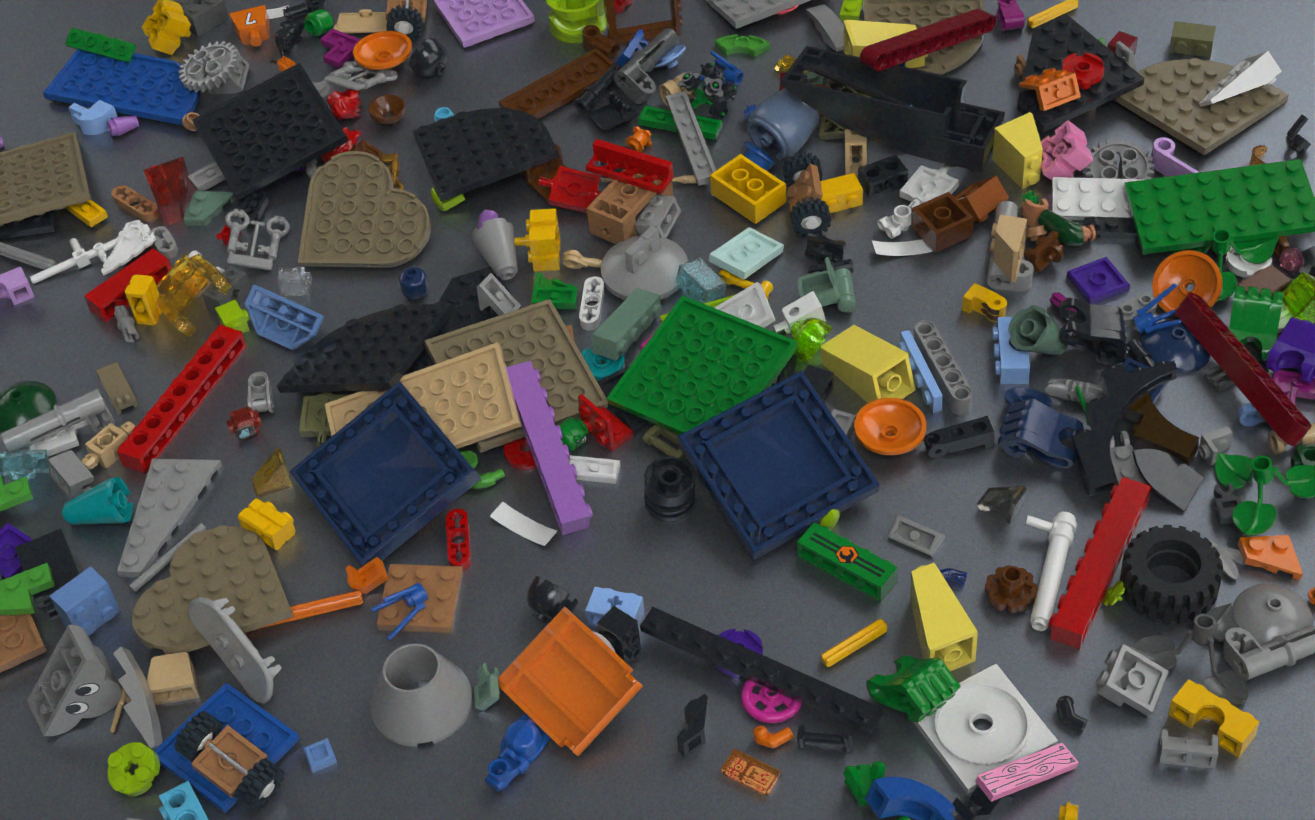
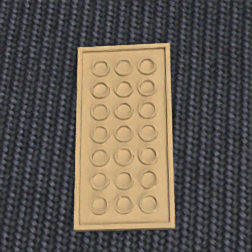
M498 342L404 375L400 379L404 387L457 449L522 426L504 356ZM388 390L359 391L326 403L325 408L331 437Z

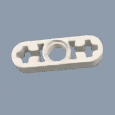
M597 276L589 277L584 282L579 320L581 328L587 331L597 329L601 321L605 287L603 279ZM589 301L598 302L594 306L587 305ZM589 314H592L593 318L589 320Z

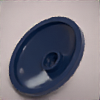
M1165 320V321L1158 322L1157 324H1161V323H1165V322H1169V321H1174V320ZM1182 321L1178 325L1154 330L1150 333L1145 332L1142 337L1141 345L1146 352L1151 353L1154 364L1162 361L1167 363L1175 361L1178 369L1177 374H1188L1198 371L1211 358V355Z

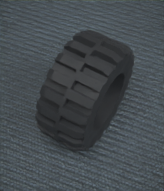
M1164 525L1163 528L1155 526L1149 528L1148 532L1145 530L1140 532L1136 538H1133L1128 543V547L1123 555L1120 581L1123 582L1125 587L1123 594L1126 596L1127 602L1131 606L1135 605L1137 612L1142 615L1144 613L1147 614L1148 618L1154 621L1159 619L1167 624H1171V621H1177V624L1186 623L1187 619L1194 621L1197 615L1206 614L1211 610V606L1217 600L1223 575V562L1219 558L1218 550L1212 547V543L1206 537L1201 538L1199 532L1195 530L1192 532L1188 531L1183 526H1179V528H1174L1172 525ZM1163 565L1175 566L1186 571L1193 579L1182 583L1166 582L1156 577L1150 569Z

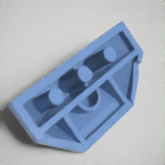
M253 284L245 302V307L249 311L256 333L293 351L316 336L324 319V315Z

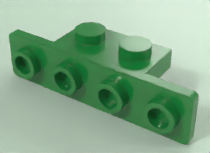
M71 28L65 41L67 47L130 63L136 50L135 44L125 42L119 38H110L101 33L95 34L76 28Z

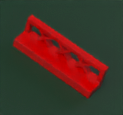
M599 139L593 142L594 155L586 164V171L659 194L664 192L674 178L671 161ZM598 161L606 163L604 166H595ZM618 168L625 169V171L619 173L613 170ZM641 174L644 177L636 179L632 175ZM660 180L662 183L655 185L651 181Z

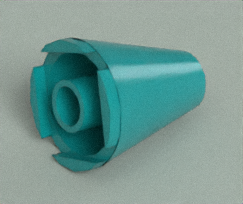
M111 477L67 501L62 509L63 518L71 525L124 524L129 522L133 516V503H128L126 496L130 495L129 489L120 477Z

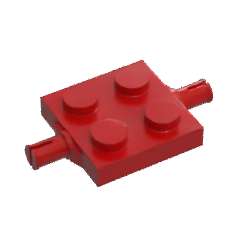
M559 166L553 180L540 176L538 184L551 188L548 204L586 214L587 207L602 193L598 191L600 175Z

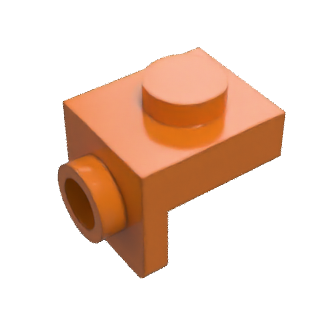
M375 557L358 570L351 565L345 568L349 586L354 590H360L365 595L388 580L383 561L378 557Z

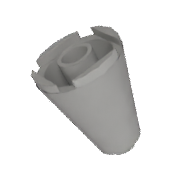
M504 218L487 220L482 223L483 227L478 230L476 227L471 234L472 241L495 275L503 280H510L518 271L516 246L514 244V227L511 222H506Z

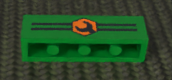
M814 522L797 541V554L799 558L879 602H882L897 583L898 567L892 562L881 559L870 550L855 545L848 538H842L827 527H822Z

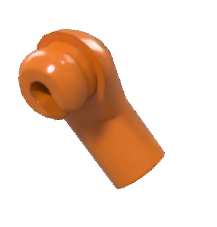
M757 726L753 730L754 741L758 745L769 748H776L794 738L789 727L776 733L767 732V728L764 726Z

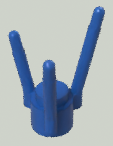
M711 51L710 54L716 58L715 63L725 69L723 72L725 80L738 86L743 80L744 71L738 69L737 66L729 63L714 51ZM701 76V77L699 78V80H701V81H703V80L705 79L704 76Z
M1172 284L1146 306L1137 310L1138 315L1134 316L1133 319L1141 334L1181 323V320H1174L1157 324L1158 321L1175 315L1176 309L1156 317L1153 316L1152 312L1147 313L1150 308L1174 290L1177 284Z
M419 582L405 590L383 598L382 603L371 608V611L375 612L402 599L407 607H415L387 637L388 641H391L419 611L426 608L423 602L428 600V595Z

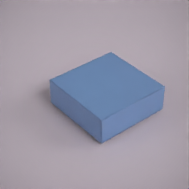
M328 738L303 748L312 773L337 763Z

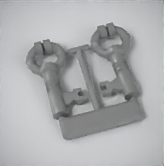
M346 61L342 68L331 72L329 76L324 78V81L359 91L377 84H383L386 81H395L398 75L394 70L387 69L376 72L375 70L360 66L356 61ZM354 72H363L353 77L350 75ZM370 73L375 74V77L368 80L361 78Z
M234 208L233 211L225 216V222L231 230L227 253H229L227 263L268 271L272 270L273 261L277 258L280 239L291 229L289 222L285 217L277 215L269 219L266 224L258 221L250 222L249 216L244 210L240 209L239 211V209ZM232 216L237 218L239 216V218H244V223H232L230 220ZM279 222V225H285L284 230H272V223L278 224ZM250 223L255 225L250 255L235 254L236 250L247 251L248 243L238 241L239 232ZM259 226H266L267 232L272 237L270 246L259 245L258 253H265L268 255V259L253 257Z

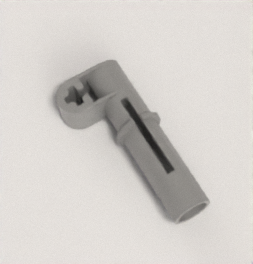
M1010 201L999 202L996 206L994 223H998L1000 215L1017 217V205ZM990 243L988 247L990 259L987 284L997 290L1020 292L1029 290L1033 283V265L1029 261L1022 260L1016 282H1011L994 263V252H990Z
M97 388L61 406L56 404L53 406L54 409L13 427L0 435L9 453L13 454L64 429L67 432L71 426L86 419L95 433H99L110 423L115 425V421L108 404Z
M1315 625L1288 636L1279 635L1274 638L1273 642L1263 646L1247 630L1237 627L1231 628L1225 633L1222 656L1244 681L1282 666L1291 667L1295 665L1297 660L1315 653Z

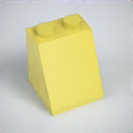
M1029 112L995 127L992 160L1022 189L1039 182L1041 175L1043 148L1033 114Z

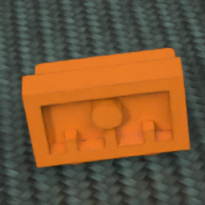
M1049 68L1044 70L1043 74L1027 76L1025 81L1019 83V88L1036 90L1039 108L1042 111L1081 97L1076 74L1066 72V69L1056 70L1055 68Z

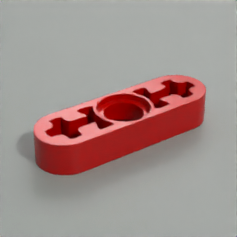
M453 509L446 515L448 561L450 566H462L463 571H465L471 565L469 520L466 511L463 509ZM456 519H460V528L455 526ZM458 536L465 538L463 542L458 544L452 542ZM457 552H461L462 554L461 561H457Z

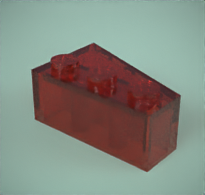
M180 157L144 169L147 183L164 225L168 226L182 221L186 214L187 176H189L184 158Z

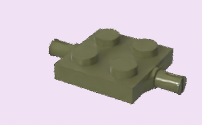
M323 392L316 396H304L299 429L300 436L318 437L317 447L325 443L327 436H331L325 404L349 394Z

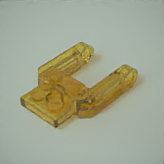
M184 253L157 284L162 293L159 294L156 305L181 333L190 337L197 328L182 310L189 306L198 292L207 286L208 280L218 287L217 290L224 295L233 286L213 264H210L200 254L189 257Z

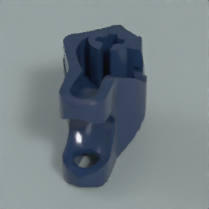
M1027 399L1009 405L1007 414L1003 418L1004 425L1000 428V435L1002 436L998 439V445L1007 455L1019 459L1020 455H1024L1028 449L1038 460L1048 465L1068 469L1074 465V451L1062 445L1060 441L1066 438L1072 439V435L1084 429L1083 423L1080 420L1061 414L1035 399Z

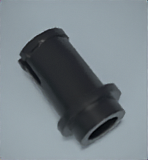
M305 2L293 7L286 6V9H283L286 21H293V18L309 13Z

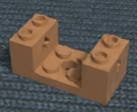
M636 174L632 175V177L637 179L644 177V175ZM613 180L587 207L590 233L614 244L637 236L635 216L655 195L673 196L672 181L664 192L659 194ZM655 180L651 181V183L655 185H660L662 181Z

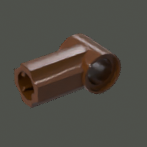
M589 25L583 28V48L586 51L590 52L596 48L608 58L613 59L617 56L620 43L602 35L597 26Z

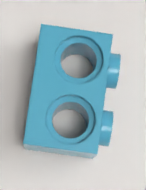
M189 781L159 795L163 806L159 807V810L164 820H208Z

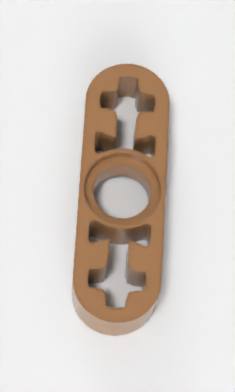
M120 185L111 191L114 203L140 220L153 222L159 218L160 214L157 205L128 186ZM134 202H140L137 205L131 206Z

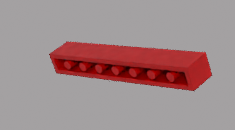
M1125 477L1121 478L1119 485L1114 484L1110 494L1111 502H1106L1102 510V521L1097 520L1093 529L1094 537L1093 539L1089 538L1085 545L1084 552L1086 554L1084 558L1079 557L1075 568L1077 573L1075 576L1071 575L1066 587L1068 592L1066 595L1062 594L1057 606L1059 611L1057 614L1053 613L1050 618L1048 628L1051 629V640L1078 650L1081 649L1106 591L1123 558L1125 549H1127L1128 543L1147 506L1151 489L1150 485Z

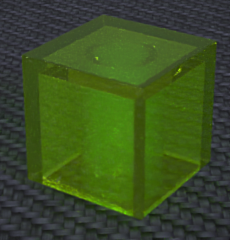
M1302 272L1283 291V303L1293 317L1315 324V277Z

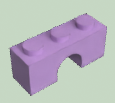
M21 267L0 274V298H9L14 305L34 298L32 289Z

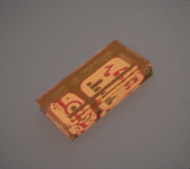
M735 748L721 768V774L766 796L770 794L781 777L780 770Z

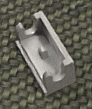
M72 450L48 459L50 477L69 500L91 489L90 486L82 489V487L93 482L94 476Z
M1162 729V734H1160L1159 763L1215 769L1218 758V735L1212 734L1210 741L1168 736V730Z

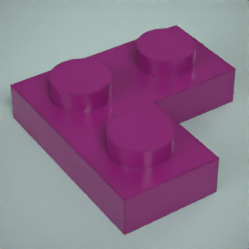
M332 28L320 39L322 46L331 49L323 56L324 63L340 69L346 61L348 62L353 57V49L361 39Z
M1284 370L1274 371L1273 380L1294 404L1296 397L1315 400V379L1309 384L1299 380L1301 377L1300 373Z

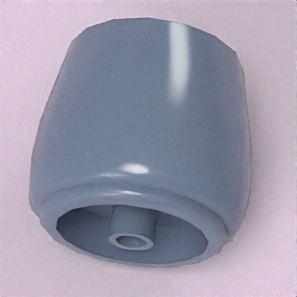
M784 88L764 100L752 111L747 119V131L756 146L760 148L773 144L781 149L776 158L780 160L788 159L789 156L797 153L810 138L819 124V115L816 110Z

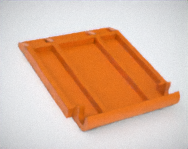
M566 607L552 619L498 677L499 687L561 748L566 745L578 757L643 687L631 675L634 670Z

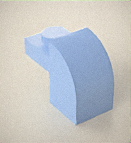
M101 100L97 101L89 109L76 103L69 106L72 121L76 125H80L82 133L86 135H98L108 131L107 121L113 117H118L114 106Z

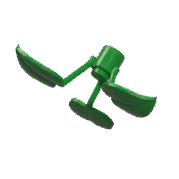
M1217 229L1213 232L1212 237L1209 238V243L1205 247L1174 250L1171 252L1174 254L1180 251L1192 250L1206 254L1212 246V250L1218 254V268L1222 275V291L1217 300L1219 302L1232 296L1237 286L1236 276L1232 272H1222L1223 255L1229 252L1231 246L1236 254H1242L1245 261L1252 264H1260L1266 262L1272 256L1278 242V236L1274 235L1270 238L1234 243V238H1231V233L1228 230Z
M1219 452L1217 454L1215 471L1217 479L1222 486L1227 488V484L1231 483L1234 490L1240 489L1246 482L1251 483L1253 478L1258 484L1257 503L1250 500L1238 504L1233 511L1234 524L1243 534L1258 535L1266 532L1274 525L1277 518L1275 506L1267 503L1262 504L1263 485L1270 483L1274 475L1285 486H1290L1291 493L1294 496L1300 498L1315 497V465L1294 466L1286 472L1285 479L1279 473L1278 468L1273 467L1272 460L1267 456L1261 455L1251 459L1242 455H1227Z

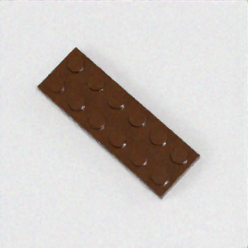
M595 48L500 100L499 107L523 111L539 119L581 96L585 88L592 86L614 62Z

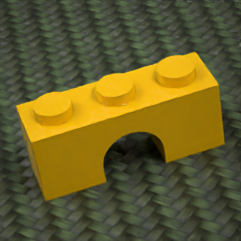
M1189 679L1171 700L1168 714L1191 729L1200 720L1208 719L1216 722L1220 726L1217 733L1218 745L1238 758L1255 738L1260 722L1250 713L1243 712L1231 705L1228 700L1216 696L1203 685L1196 684Z

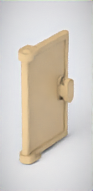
M362 9L359 11L360 13H340L337 24L334 25L335 30L345 34L387 31L386 12H372L371 9Z

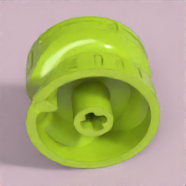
M545 0L551 8L547 15L549 31L557 40L566 43H583L582 30L584 27L589 25L597 26L601 34L606 28L604 0Z

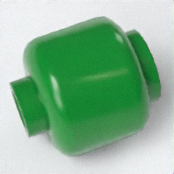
M324 9L308 13L304 21L305 30L314 37L327 34L333 28V17Z

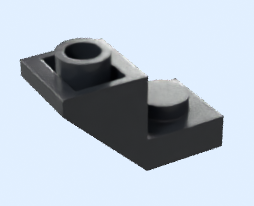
M703 694L698 699L691 700L684 708L685 720L690 727L684 728L677 736L678 751L684 757H687L706 743L709 718V702L706 694Z
M977 786L971 796L956 797L952 804L965 820H988L1014 799V796L1010 794L991 802L982 789Z

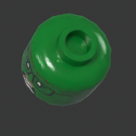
M569 417L559 424L563 436L561 439L562 445L566 444L569 452H573L587 441L588 429L582 420Z

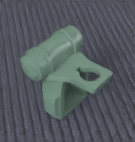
M829 257L825 258L827 271H817L798 278L800 298L814 291L822 307L829 304H837L838 309L845 313L853 312L856 309V295L854 294L853 277L850 270L846 268L834 270Z

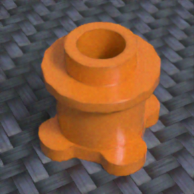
M638 126L633 128L634 134L626 139L627 147H631L641 153L645 146L650 147L652 145L650 131L640 129Z

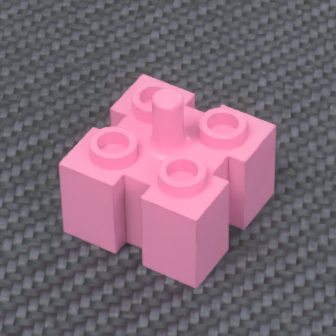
M1067 120L1055 130L1056 134L1054 136H1047L1041 141L1043 148L1041 168L1043 175L1050 180L1053 177L1072 178L1076 169L1082 171L1093 162L1090 149L1086 147L1088 143L1085 133Z

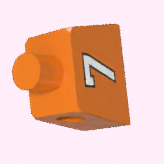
M265 5L229 13L234 31L242 45L251 44L257 47L261 45L262 41L269 39L270 21Z

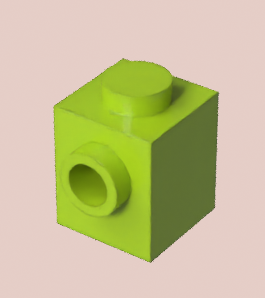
M236 300L215 308L221 325L242 331V333L250 331L247 324L250 321L246 309L241 310Z

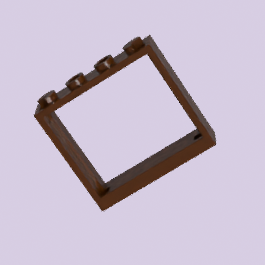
M604 0L608 38L620 43V46L627 45L637 31L642 29L644 33L643 38L651 41L665 28H670L678 36H681L680 26L683 25L682 16L679 15V12L682 11L681 1L669 0L671 20L617 29L614 0Z

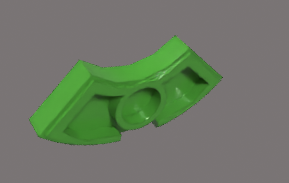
M737 34L715 40V47L726 56L733 53H745L756 57L769 50L770 43L756 36L738 37Z

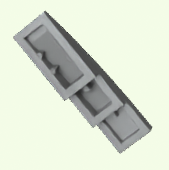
M825 4L806 9L807 17L814 21L815 29L822 34L823 42L836 52L844 50V25L836 14Z
M120 647L113 654L126 674L119 678L118 681L131 699L123 708L150 749L155 750L163 741L160 721L152 693L131 651Z

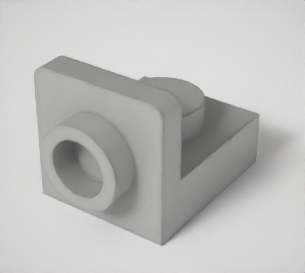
M1228 426L1202 434L1198 452L1201 458L1207 461L1209 466L1215 465L1218 452L1220 453L1230 448L1233 432Z

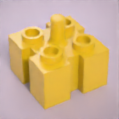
M157 0L152 8L154 12L152 15H148L141 28L145 35L149 37L148 41L152 49L173 55L180 46V37H190L191 24L187 16H184V11L179 3L171 0Z
M556 208L530 210V219H526V231L529 234H525V237H515L514 244L515 246L530 248L528 250V262L533 264L534 272L560 270L561 238Z

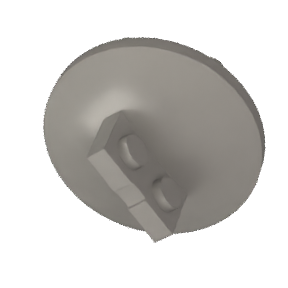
M652 225L641 236L631 237L614 245L605 254L601 263V277L605 287L613 295L623 300L636 288L660 295V300L668 299L684 284L689 271L688 259L684 250L675 242L659 237V229Z

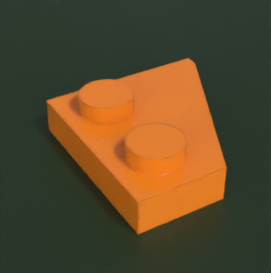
M1289 535L1239 538L1238 547L1244 564L1262 567L1266 571L1277 573L1278 570L1293 574L1292 579L1301 580L1303 572Z

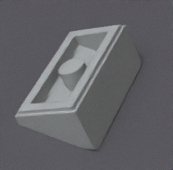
M898 515L888 538L933 557L944 541L945 535Z

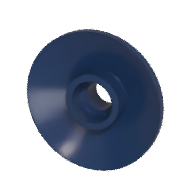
M1012 388L1007 390L1004 396L1005 401L1009 405L1027 399H1035L1050 408L1052 406V400L1046 394L1030 388Z

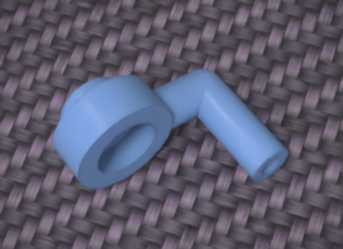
M1251 403L1244 404L1237 412L1239 421L1244 426H1254L1261 421L1267 422Z

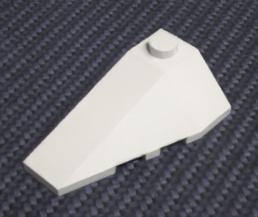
M1269 51L1245 57L1227 73L1228 77L1218 82L1219 86L1212 89L1200 101L1199 105L1201 107L1210 105L1262 85L1269 86L1276 81V76L1282 71Z

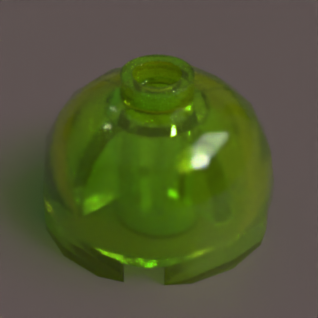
M814 317L807 318L802 323L797 321L790 330L792 334L791 339L796 340L799 346L794 354L807 364L809 359H812L826 340L824 338L827 333L830 334L833 327L825 321Z

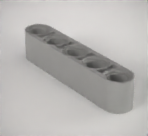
M928 320L917 322L914 327V340L947 405L956 415L968 414L971 411L972 389L935 325Z

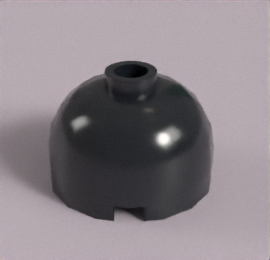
M432 37L421 43L424 47L420 51L416 49L408 63L415 73L425 78L434 77L437 74L441 75L446 70L445 65L448 59L446 48L436 38Z
M535 576L527 592L528 605L534 611L533 617L546 623L547 620L552 621L564 607L571 612L574 611L578 604L577 599L574 598L573 602L568 599L570 595L568 592L546 579L541 583L539 582L540 577Z

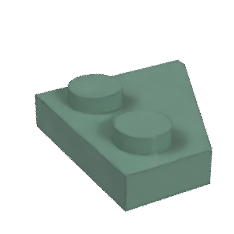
M195 190L183 219L185 225H208L215 216H218L223 211L222 206L228 201L231 203L235 201L234 193Z

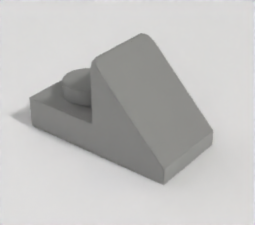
M492 273L477 286L480 311L490 305L500 316L518 310L521 307Z

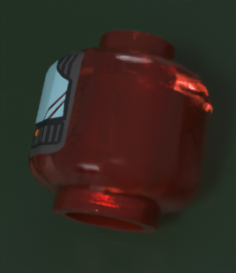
M250 406L231 411L229 415L230 420L226 421L229 433H235L238 439L257 435L259 428L262 427L258 411H253Z

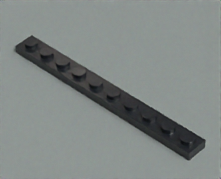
M655 607L651 608L640 625L641 632L871 735L883 715V708Z

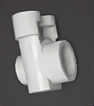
M906 205L897 206L894 209V215L885 216L877 221L879 229L885 231L890 239L900 235L901 231L908 230L911 225V208Z

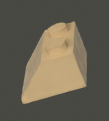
M1000 215L998 223H994L991 236L995 238L992 239L990 252H994V263L1011 282H1016L1025 250L1027 219Z

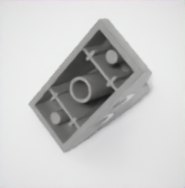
M68 625L27 702L43 736H57L74 728L82 718H94L109 712L119 702L122 689L103 651L93 646L85 629L77 625Z

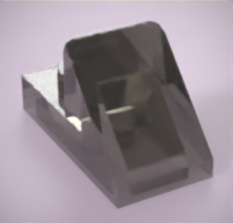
M1025 486L988 488L977 502V506L981 511H1000L1006 522L1011 524L1022 508L1027 488Z

